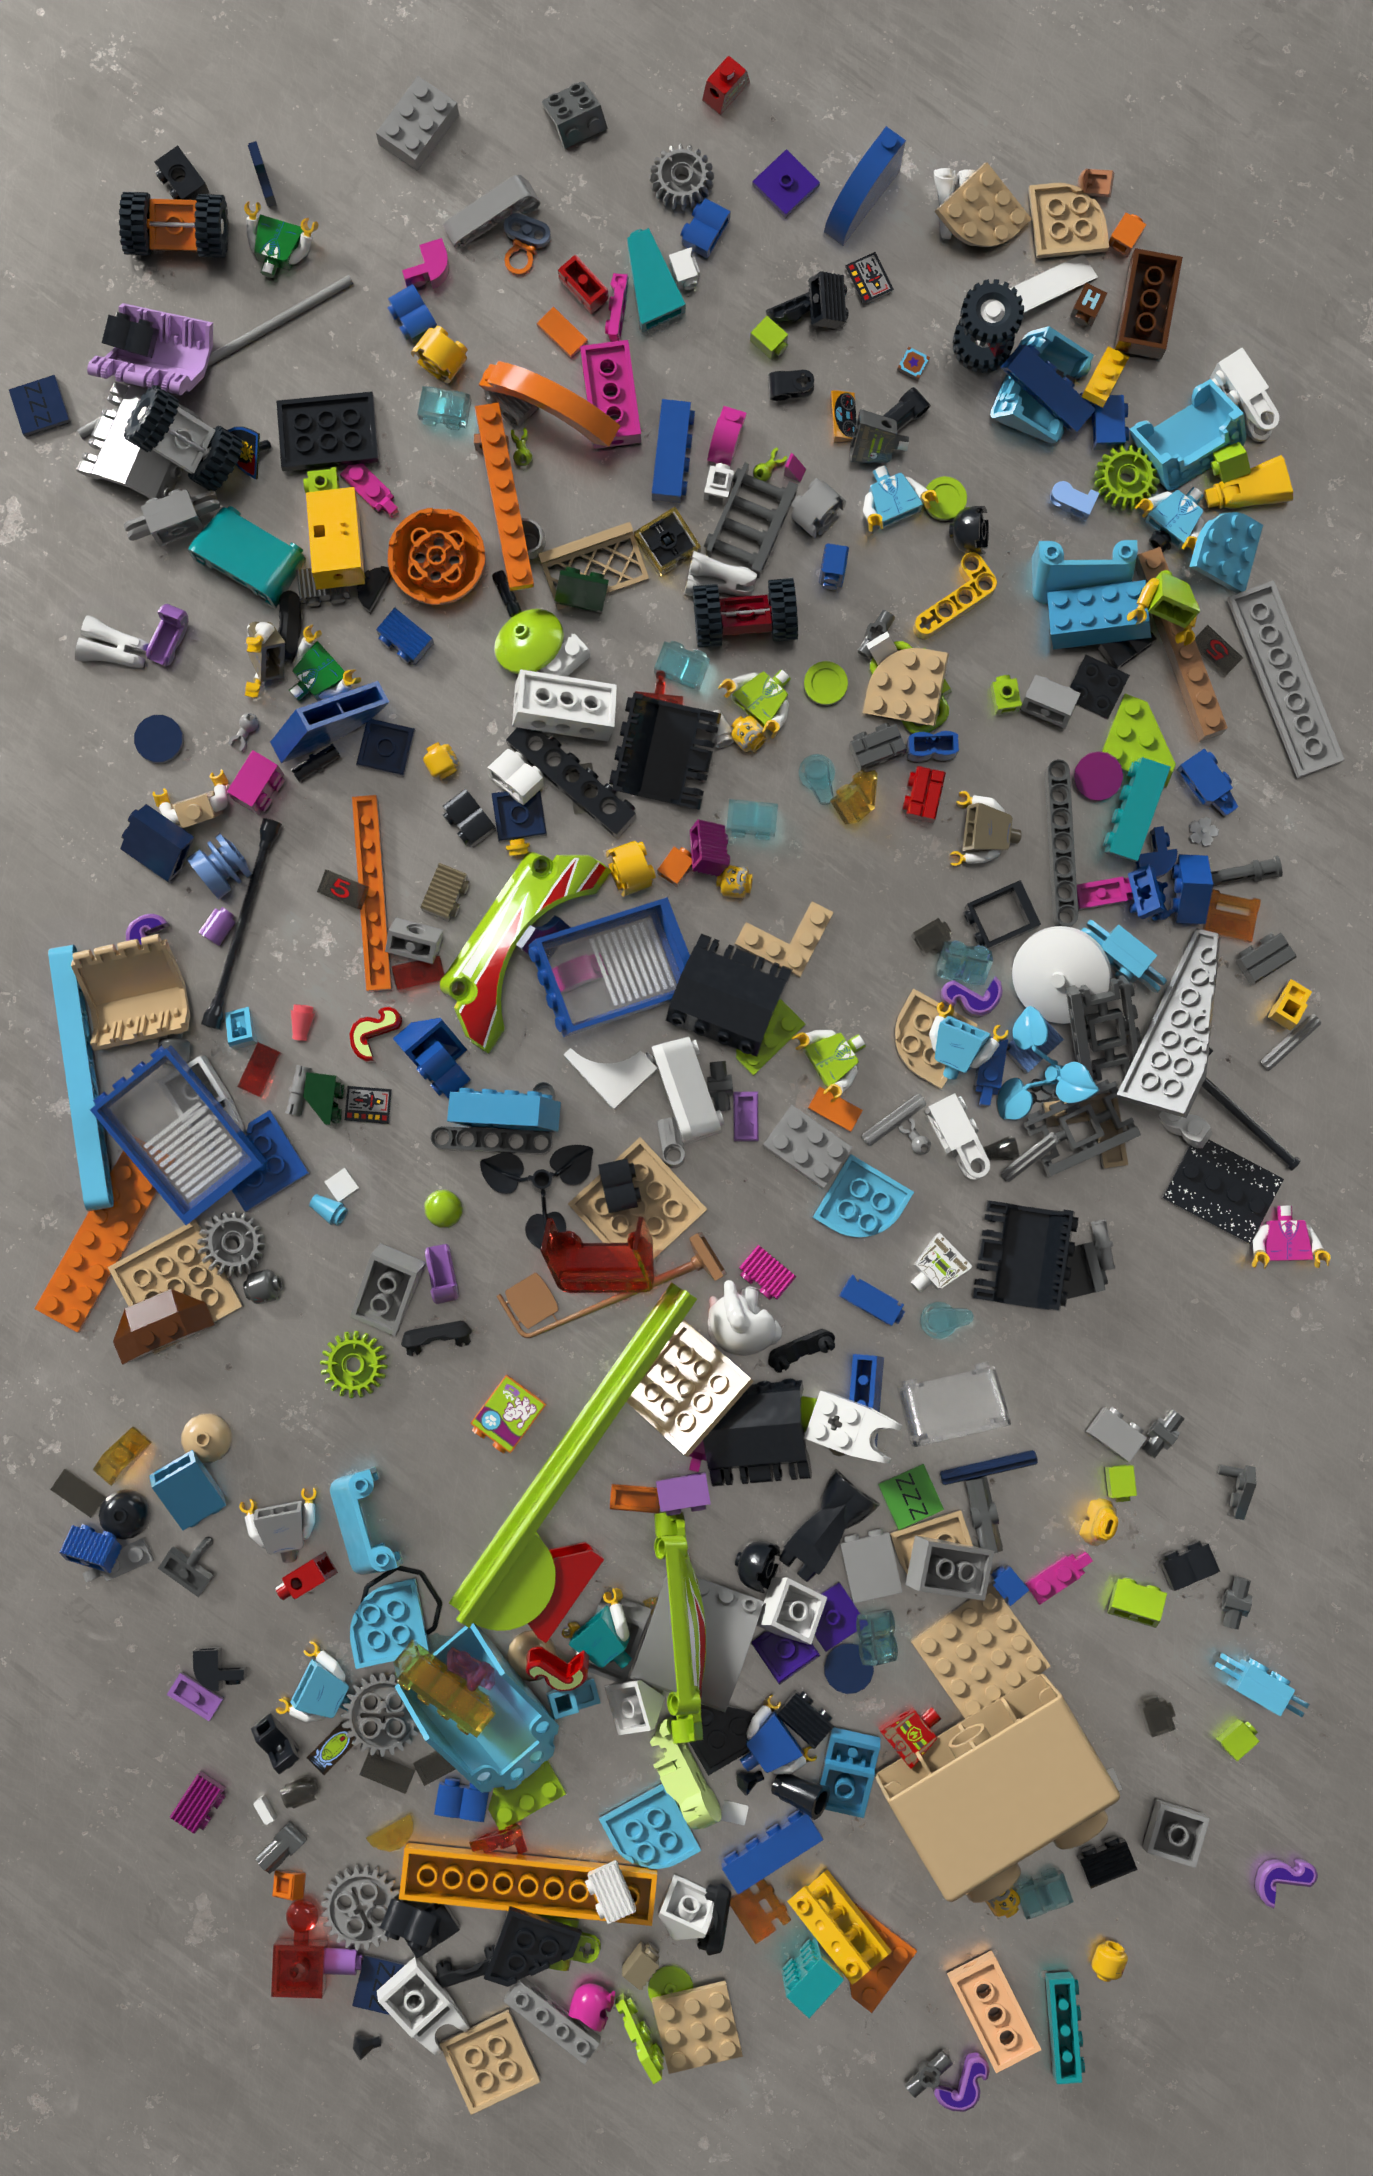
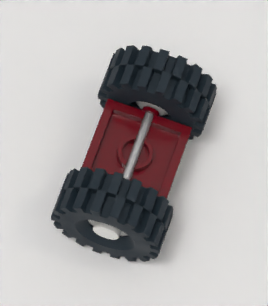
M989 279L983 281L981 286L978 282L974 285L973 290L970 289L967 292L966 298H964L960 312L961 318L956 326L952 343H954V353L957 352V360H963V366L966 369L969 365L972 366L971 371L977 372V369H982V373H987L990 368L993 372L997 370L998 365L1002 366L1006 359L1010 357L1014 346L1015 333L1017 334L1023 320L1024 305H1021L1023 301L1021 295L1016 296L1018 290L1015 287L1010 290L1008 288L1009 283L1007 282L1000 285L999 279H994L993 283L990 284Z
M794 579L768 580V595L720 599L718 584L693 586L697 647L722 646V630L723 635L734 636L746 633L759 634L771 632L773 642L798 640L797 600Z

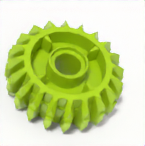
M1123 445L1119 446L1118 452L1112 448L1109 451V455L1104 454L1102 456L1103 462H1098L1096 466L1098 470L1095 471L1094 477L1098 480L1095 481L1094 486L1101 487L1098 490L1099 496L1106 495L1103 500L1104 503H1107L1109 500L1113 501L1111 504L1112 508L1120 504L1121 511H1124L1128 505L1132 511L1142 499L1151 498V494H1156L1158 490L1155 487L1160 483V479L1156 477L1157 469H1152L1153 463L1147 460V454L1145 456L1141 455L1142 447L1137 452L1133 451V445H1129L1127 451H1125ZM1128 474L1132 477L1133 481L1125 482L1121 475Z
M354 1331L353 1339H351L350 1333L344 1332V1341L337 1335L335 1336L337 1345L332 1342L327 1344L332 1351L324 1350L322 1352L324 1356L329 1357L328 1360L320 1361L321 1365H328V1369L322 1370L321 1374H330V1377L324 1382L326 1384L332 1381L335 1382L331 1387L332 1391H336L338 1387H341L340 1396H344L347 1390H349V1398H354L355 1391L358 1392L360 1398L364 1397L363 1389L372 1394L373 1389L370 1385L373 1384L375 1387H380L381 1384L376 1378L385 1379L386 1377L385 1374L380 1373V1369H388V1365H381L380 1360L387 1359V1355L379 1356L378 1354L384 1347L382 1345L377 1348L373 1347L377 1343L376 1338H373L368 1343V1333H364L362 1339H359V1331ZM353 1357L357 1358L361 1364L356 1372H352L348 1368V1361Z

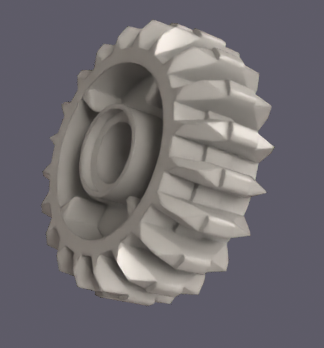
M680 143L678 150L670 146L669 153L662 150L661 158L656 157L654 159L655 165L651 166L650 172L652 174L649 176L650 182L653 183L651 189L653 192H657V200L663 198L664 206L671 202L673 210L677 205H681V210L684 211L687 204L693 209L695 201L701 204L703 197H709L710 191L708 189L713 188V182L711 181L714 179V173L711 172L713 166L711 163H707V155L700 156V149L692 152V146L689 145L687 150H685ZM684 174L688 178L685 180H678L676 176Z
M223 1211L221 1219L214 1215L212 1222L206 1221L204 1226L207 1230L201 1229L199 1232L204 1238L197 1241L198 1245L205 1246L198 1250V1254L207 1255L202 1259V1262L207 1263L210 1261L212 1263L208 1268L210 1271L215 1266L219 1268L217 1271L218 1276H221L225 1270L227 1278L232 1277L233 1271L237 1277L242 1276V1270L247 1274L250 1273V1266L256 1268L259 1264L256 1259L263 1258V1254L258 1250H264L265 1244L258 1242L265 1238L264 1234H256L261 1229L260 1225L253 1228L251 1225L254 1219L250 1218L246 1222L244 1220L246 1217L245 1213L236 1218V1211L231 1212L230 1218ZM233 1239L237 1243V1249H229L225 1241Z

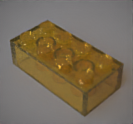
M413 1639L393 1662L398 1684L407 1691L410 1689L418 1694V1699L425 1705L429 1706L431 1703L438 1708V1714L444 1719L449 1720L451 1718L458 1723L456 1725L457 1728L464 1734L469 1735L471 1733L477 1738L496 1715L491 1698Z

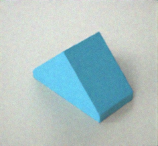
M249 1007L225 1013L229 1047L236 1050L258 1044Z

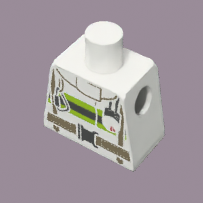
M939 1232L915 1262L914 1266L921 1273L911 1283L920 1293L930 1284L937 1290H940L973 1266Z

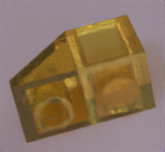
M861 770L852 776L853 781L837 789V795L830 800L845 825L861 821L875 808L878 776L876 770L867 772Z
M132 1427L101 1456L93 1470L112 1486L128 1471L152 1442L135 1427Z

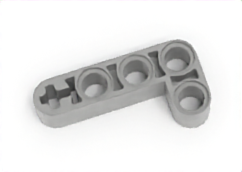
M515 175L445 221L443 227L454 247L460 248L516 211L527 214L537 209L541 203L530 182L521 175Z

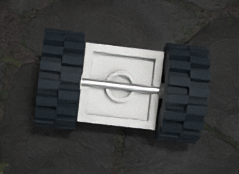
M153 385L152 388L147 389V392L141 396V400L137 401L135 409L131 411V416L128 418L127 425L124 428V439L145 452H151L152 450L189 472V479L208 491H216L218 487L222 486L223 481L226 482L229 473L233 472V467L239 460L237 458L242 452L240 450L243 447L242 439L221 426L211 428L181 409L178 403L179 400L157 385Z

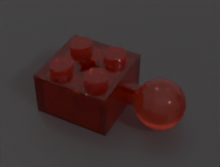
M296 1900L287 1909L286 1921L288 1926L294 1931V1939L277 1938L273 1945L271 1997L322 1999L326 1992L325 1955L328 1948V1940L309 1939V1931L315 1927L319 1917L317 1907L309 1900ZM297 1964H301L305 1968L302 1973L295 1967Z

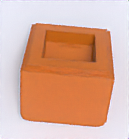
M276 1870L274 1873L272 1896L291 1901L302 1899L304 1897L306 1874Z

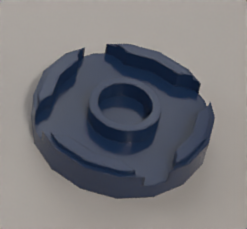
M152 715L145 718L137 726L134 733V744L138 753L144 759L155 764H165L178 756L177 754L184 744V735L180 726L172 718L165 715Z
M841 1643L832 1648L827 1654L824 1663V1674L829 1685L836 1691L845 1694L857 1693L865 1689L871 1682L874 1673L873 1661L869 1653L862 1646L853 1643Z

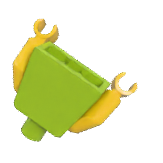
M1168 570L1161 571L1156 578L1150 579L1144 586L1137 601L1138 607L1128 613L1127 620L1130 621L1137 616L1136 625L1142 623L1147 618L1145 608H1147L1149 613L1184 628V631L1176 634V643L1184 642V646L1191 644L1195 641L1192 627H1195L1197 615L1200 613L1198 602L1187 582L1174 577L1172 572Z

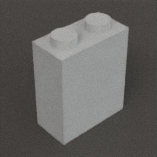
M883 1528L868 1531L869 1536L859 1538L858 1534L844 1536V1541L839 1542L853 1603L903 1593L890 1533L888 1531L883 1532Z

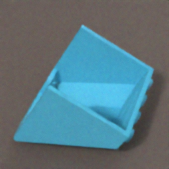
M474 1623L470 1628L467 1626L463 1627L395 1686L425 1741L481 1793L491 1792L493 1788L504 1787L505 1790L515 1789L525 1778H528L542 1763L550 1759L554 1754L555 1746L553 1741L554 1736L558 1734V1723L488 1636Z

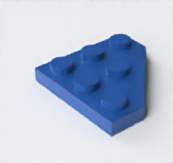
M271 1110L248 1123L246 1136L266 1159V1162L232 1189L245 1212H248L309 1174V1171ZM243 1149L241 1152L243 1155L240 1157L239 1163L248 1157Z

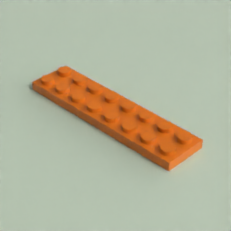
M132 1135L167 1177L169 1173H166L165 1169L171 1166L176 1161V1158H173L165 1166L161 1167L160 1163L170 1155L165 1154L156 1161L155 1157L162 1151L159 1149L151 1155L149 1151L154 1146L151 1145L146 1149L144 1145L147 1142ZM124 1150L110 1173L114 1206L88 1212L34 1308L77 1333H80L111 1277L108 1267L120 1261L158 1193Z

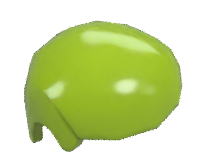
M449 1190L434 1191L428 1195L424 1203L426 1218L439 1228H450L458 1223L462 1216V1202Z

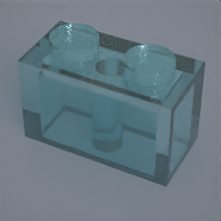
M664 641L654 667V674L699 691L710 665V658H707V654L694 649L692 652L684 649V645L679 642L671 641L668 643Z
M729 799L726 832L731 833L732 837L744 838L748 834L755 835V838L759 840H770V837H775L778 804Z

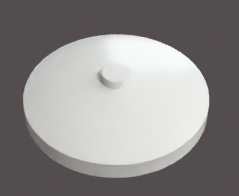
M1055 926L1036 932L1020 947L1013 962L1012 980L1020 1001L1026 1008L1029 1006L1036 1008L1043 1018L1053 1023H1070L1065 987L1075 985L1077 988H1081V985H1086L1089 988L1090 995L1108 992L1111 986V966L1105 951L1090 935L1072 927ZM1082 997L1085 1018V1015L1093 1014L1097 1011L1098 1006L1097 1004L1086 1006Z

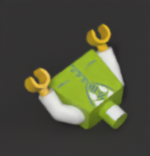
M780 669L773 678L764 671L760 674L753 672L734 679H725L719 685L718 689L725 688L727 690V693L724 695L725 698L732 694V700L746 714L754 716L764 726L763 733L765 730L772 731V739L775 738L779 729L787 721L790 705L787 701L788 693L783 687L791 678L783 670Z
M814 1030L808 1033L801 1032L793 1036L792 1040L798 1039L800 1041V1045L796 1047V1050L804 1048L803 1051L827 1089L823 1093L831 1092L834 1096L831 1102H835L852 1085L857 1075L858 1068L856 1065L859 1063V1060L855 1053L866 1047L864 1041L859 1034L846 1041L842 1033L836 1034L833 1030Z

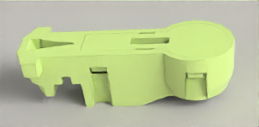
M670 1716L658 1724L655 1735L650 1741L652 1747L659 1745L661 1749L664 1747L667 1749L663 1753L665 1757L659 1759L653 1766L657 1769L666 1792L679 1803L687 1824L692 1829H704L721 1821L720 1805L715 1794L707 1785L687 1743L673 1744L671 1720H676V1718Z

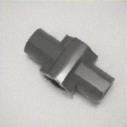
M882 610L875 623L868 625L865 632L866 638L857 650L861 656L866 659L872 657L866 644L875 639L872 637V634L876 633V631H879L880 635L887 632L895 620V616L886 610Z
M726 1061L710 1062L711 1077H707V1086L710 1097L714 1101L715 1111L731 1110L729 1096H733L732 1075H727Z
M1171 1409L1164 1420L1158 1418L1146 1434L1150 1438L1142 1450L1154 1459L1163 1448L1168 1450L1178 1439L1180 1433L1177 1429L1185 1418L1173 1409Z
M1235 1576L1232 1590L1226 1589L1222 1599V1610L1226 1611L1223 1622L1224 1626L1239 1630L1242 1616H1248L1252 1606V1595L1248 1594L1251 1580Z
M942 2050L931 2061L923 2060L918 2064V2073L904 2085L910 2094L916 2098L927 2087L936 2088L940 2084V2075L952 2066L953 2062ZM924 2072H933L934 2076L930 2078L929 2076H925Z

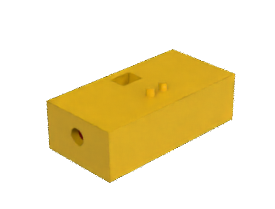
M355 488L307 492L311 566L316 590L365 584L359 506Z

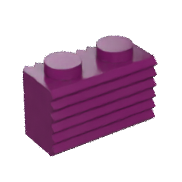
M698 819L691 827L690 843L694 872H702V874L706 873L707 875L711 874V876L715 875L717 877L720 876L725 868H728L730 864V855L727 854L729 837L725 833V825Z
M200 1771L170 1815V1818L194 1834L199 1828L204 1830L212 1818L208 1815L212 1808L218 1809L226 1796L222 1793L226 1787Z

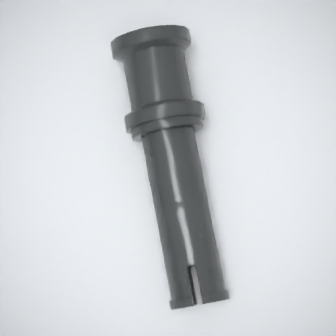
M1277 855L1269 860H1253L1251 864L1212 871L1211 875L1214 887L1251 879L1262 881V878L1271 876L1279 878L1282 877L1283 871L1281 860Z

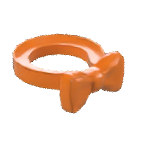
M514 239L513 247L505 254L504 261L507 270L513 275L518 276L528 273L533 266V255L536 254V248ZM520 249L525 250L528 256L527 265L522 269L513 268L510 265V257Z

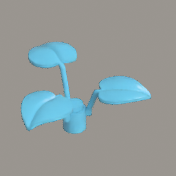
M1032 1006L1027 1007L1014 1024L1012 1032L1014 1042L1023 1050H1028L1032 1047L1036 1054L1051 1065L1045 1071L1046 1080L1029 1083L1024 1086L1021 1079L1012 1078L1002 1085L997 1099L998 1111L1002 1119L1018 1120L1028 1115L1033 1105L1032 1094L1027 1091L1029 1088L1057 1084L1056 1094L1060 1100L1066 1103L1084 1101L1099 1091L1088 1069L1083 1064L1070 1062L1065 1066L1058 1065L1057 1060L1051 1059L1037 1048V1046H1042L1047 1042L1048 1026L1036 1008Z

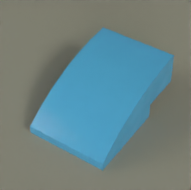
M833 1727L830 1731L819 1784L828 1786L830 1789V1796L825 1810L864 1818L875 1776L881 1737Z

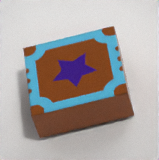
M908 347L897 370L919 381L930 357Z

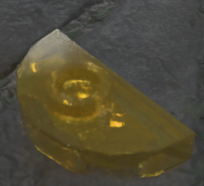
M409 1813L367 1836V1841L374 1848L376 1847L388 1852L400 1849L408 1842L413 1833L414 1821L412 1814Z

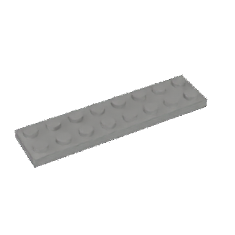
M1274 580L1229 596L1227 601L1296 777L1300 778L1343 762L1345 759Z

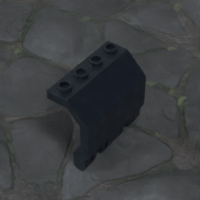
M633 693L632 698L628 697L625 712H629L627 722H622L620 736L624 737L622 746L617 745L614 760L618 761L617 770H612L609 784L613 785L612 790L700 810L702 799L685 796L683 792L703 796L704 791L699 788L685 787L687 777L695 778V780L699 781L707 780L708 775L688 770L690 768L709 772L713 751L694 747V744L714 748L715 743L710 740L696 739L697 729L717 733L718 727L699 723V720L719 724L721 713L646 697L643 694Z
M701 934L679 978L665 1021L672 1023L674 1026L695 1032L697 1035L713 1039L722 1045H728L745 1054L757 1057L771 1017L787 986L793 969L782 966L778 977H775L780 964L775 962L770 969V973H765L761 971L765 964V958L759 957L755 968H753L757 955L737 947L732 959H730L734 950V946L730 944L726 948L724 956L719 955L715 952L719 948L720 940L714 938L709 950H707L712 937Z
M987 1200L986 1212L1005 1214V1217L985 1214L984 1220L1004 1224L1002 1233L986 1229L982 1231V1236L999 1238L1002 1241L981 1239L978 1260L998 1263V1266L978 1263L977 1269L987 1272L994 1271L996 1272L995 1282L981 1278L975 1279L974 1285L995 1289L974 1288L972 1298L1036 1309L1061 1311V1306L1066 1307L1068 1292L1064 1291L1065 1281H1070L1071 1267H1068L1067 1264L1068 1257H1073L1075 1242H1071L1072 1232H1077L1079 1217H1074L1075 1212L1071 1210H1047Z
M790 1378L784 1379L781 1382L760 1381L757 1384L750 1385L703 1439L707 1466L713 1487L724 1486L725 1482L726 1485H732L734 1480L732 1469L739 1468L742 1484H748L749 1479L750 1483L773 1482V1473L775 1481H781L783 1476L781 1464L789 1465L791 1480H797L798 1473L800 1479L812 1478L810 1457L806 1449L802 1424L801 1398L804 1390L802 1380L795 1381V1379Z

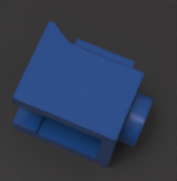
M1000 1565L990 1574L992 1576L991 1579L994 1581L992 1585L1003 1599L1006 1598V1603L1009 1606L1013 1605L1029 1591L1009 1565L1005 1567Z

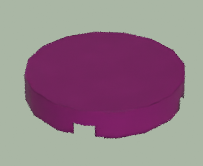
M1092 752L1081 758L1077 764L1074 780L1076 787L1082 795L1089 799L1100 801L1108 799L1117 793L1122 785L1123 770L1117 758L1108 752Z

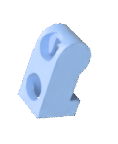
M1060 481L1054 485L1050 493V501L1056 507L1087 521L1099 493L1091 489L1087 495L1073 489L1070 483Z

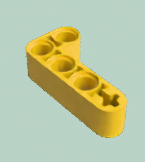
M970 552L962 558L959 572L966 583L916 618L913 631L919 639L926 640L931 638L993 595L997 586L996 577L979 554ZM973 562L976 564L977 569L974 571L968 570L965 563ZM986 581L990 584L991 589L983 590L980 588L979 583ZM967 595L970 597L971 602L964 604L959 600V596ZM947 608L950 610L951 616L943 617L940 615L939 610ZM931 622L929 629L920 627L921 623L926 625Z

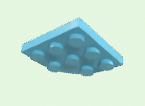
M1239 512L1219 514L1213 520H1209L1200 531L1189 567L1235 593L1246 591L1263 524Z
M850 1154L812 1218L844 1236L856 1238L873 1236L883 1232L895 1223L914 1192Z
M416 1578L379 1587L368 1594L353 1615L350 1627V1642L356 1669L431 1653Z
M663 1784L656 1786L599 1818L613 1847L623 1858L632 1864L647 1867L648 1869H663L674 1866L701 1851L677 1802L666 1792Z

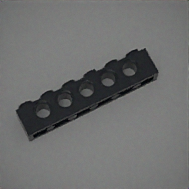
M516 728L506 739L507 745L511 749L522 754L526 762L532 767L536 766L547 780L616 839L636 819V813L634 812L636 808L628 800L624 799L621 801L615 796L617 791L612 790L613 787L608 783L605 785L601 784L597 780L599 776L588 767L585 770L580 766V760L572 752L565 753L560 748L562 744L553 736L548 738L542 731ZM533 741H541L543 746L540 750L534 751L530 749V744ZM553 756H557L561 759V763L558 766H550L548 760ZM570 772H576L580 775L576 782H569L566 776ZM588 788L598 790V794L594 798H588L584 793ZM608 803H612L617 807L616 811L612 814H607L603 811V807Z

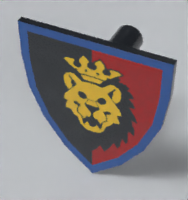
M244 426L228 429L229 432L243 441V447L240 449L242 452L237 458L239 460L236 466L248 476L258 479L259 452L269 450L271 448L270 441H260V433Z

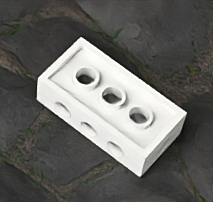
M520 669L515 684L512 727L609 741L615 726L617 685Z

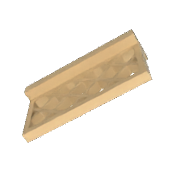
M630 522L538 554L554 600L556 589L553 582L558 584V580L551 577L548 567L557 564L564 568L571 567L574 558L579 556L589 560L584 573L580 572V574L586 575L591 562L605 568L602 573L603 575L609 570L620 576L616 585L607 587L606 594L649 579ZM630 539L633 547L629 557L616 551L619 543ZM616 544L614 550L608 547ZM603 548L612 553L607 565L593 559L597 550ZM593 552L591 558L585 555ZM634 553L636 555L637 561L632 559ZM614 554L628 560L622 573L609 567ZM570 560L568 566L562 563ZM630 562L640 567L642 576L633 579L624 574ZM622 577L628 580L620 583ZM555 604L558 611H559V610H562V609H564V608L570 607V606Z

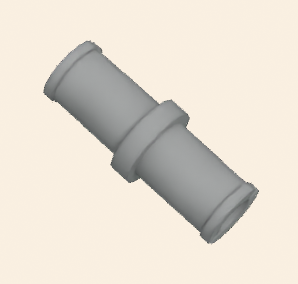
M296 1065L293 1084L289 1086L288 1090L291 1093L285 1113L301 1116L306 1073H311L312 1068Z
M1106 1219L1091 1222L1095 1240L1094 1246H1099L1102 1260L1098 1261L1101 1270L1115 1269L1111 1250L1113 1242L1109 1239Z

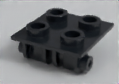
M1086 654L1070 688L1081 693L1077 702L1078 705L1108 719L1130 675Z

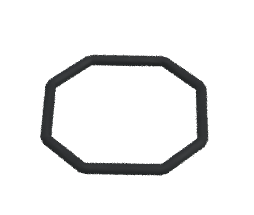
M399 1566L384 1572L365 1585L361 1602L368 1595L370 1587L397 1570L420 1575L437 1602L433 1625L426 1630L427 1635L436 1630L442 1601L421 1570Z

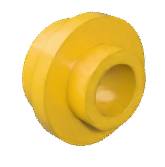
M524 838L510 840V845H506V850H509V855L529 853L528 847H530V843H525Z

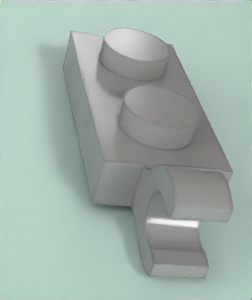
M141 1538L122 1547L111 1573L91 1569L82 1574L86 1582L104 1575L107 1582L154 1561L145 1538Z

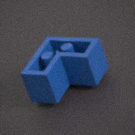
M1179 854L1177 864H1174L1172 867V878H1175L1174 892L1176 893V898L1171 900V909L1174 908L1176 923L1206 924L1213 889L1209 858L1206 855Z

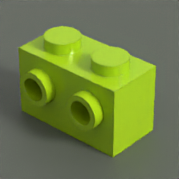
M1118 1579L1113 1588L1108 1614L1156 1628L1161 1621L1167 1593L1162 1592L1156 1586L1148 1585L1145 1587L1138 1585L1133 1579Z

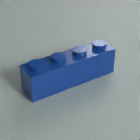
M1031 344L1028 346L1019 345L1001 366V369L1054 418L1062 421L1063 426L1067 430L1078 432L1096 410L1091 405L1092 402L1081 397L1083 393L1079 394L1074 389L1075 385L1065 376L1063 378L1056 373L1058 369L1048 360L1044 362L1039 357L1040 352Z
M662 399L652 487L653 501L681 503V496H686L688 481H683L684 472H689L690 458L686 457V449H691L693 434H688L689 425H694L695 411L691 410V402Z
M853 1354L849 1400L880 1412L884 1357ZM877 1433V1435H876V1437H875V1445H876V1447H877L878 1433Z
M797 1810L787 1817L789 1821L781 1826L779 1823L775 1824L766 1831L767 1835L760 1840L755 1837L745 1844L746 1849L739 1853L733 1851L724 1857L723 1860L725 1862L721 1864L722 1870L738 1895L824 1840L811 1817Z

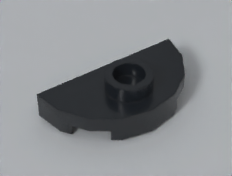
M810 292L767 309V316L777 322L799 320L802 315L810 310Z
M381 566L370 571L367 570L364 573L365 584L357 586L358 598L362 606L369 612L372 611L391 577L389 567Z

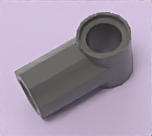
M289 1821L255 1859L264 1871L271 1874L289 1855L292 1856L307 1839Z

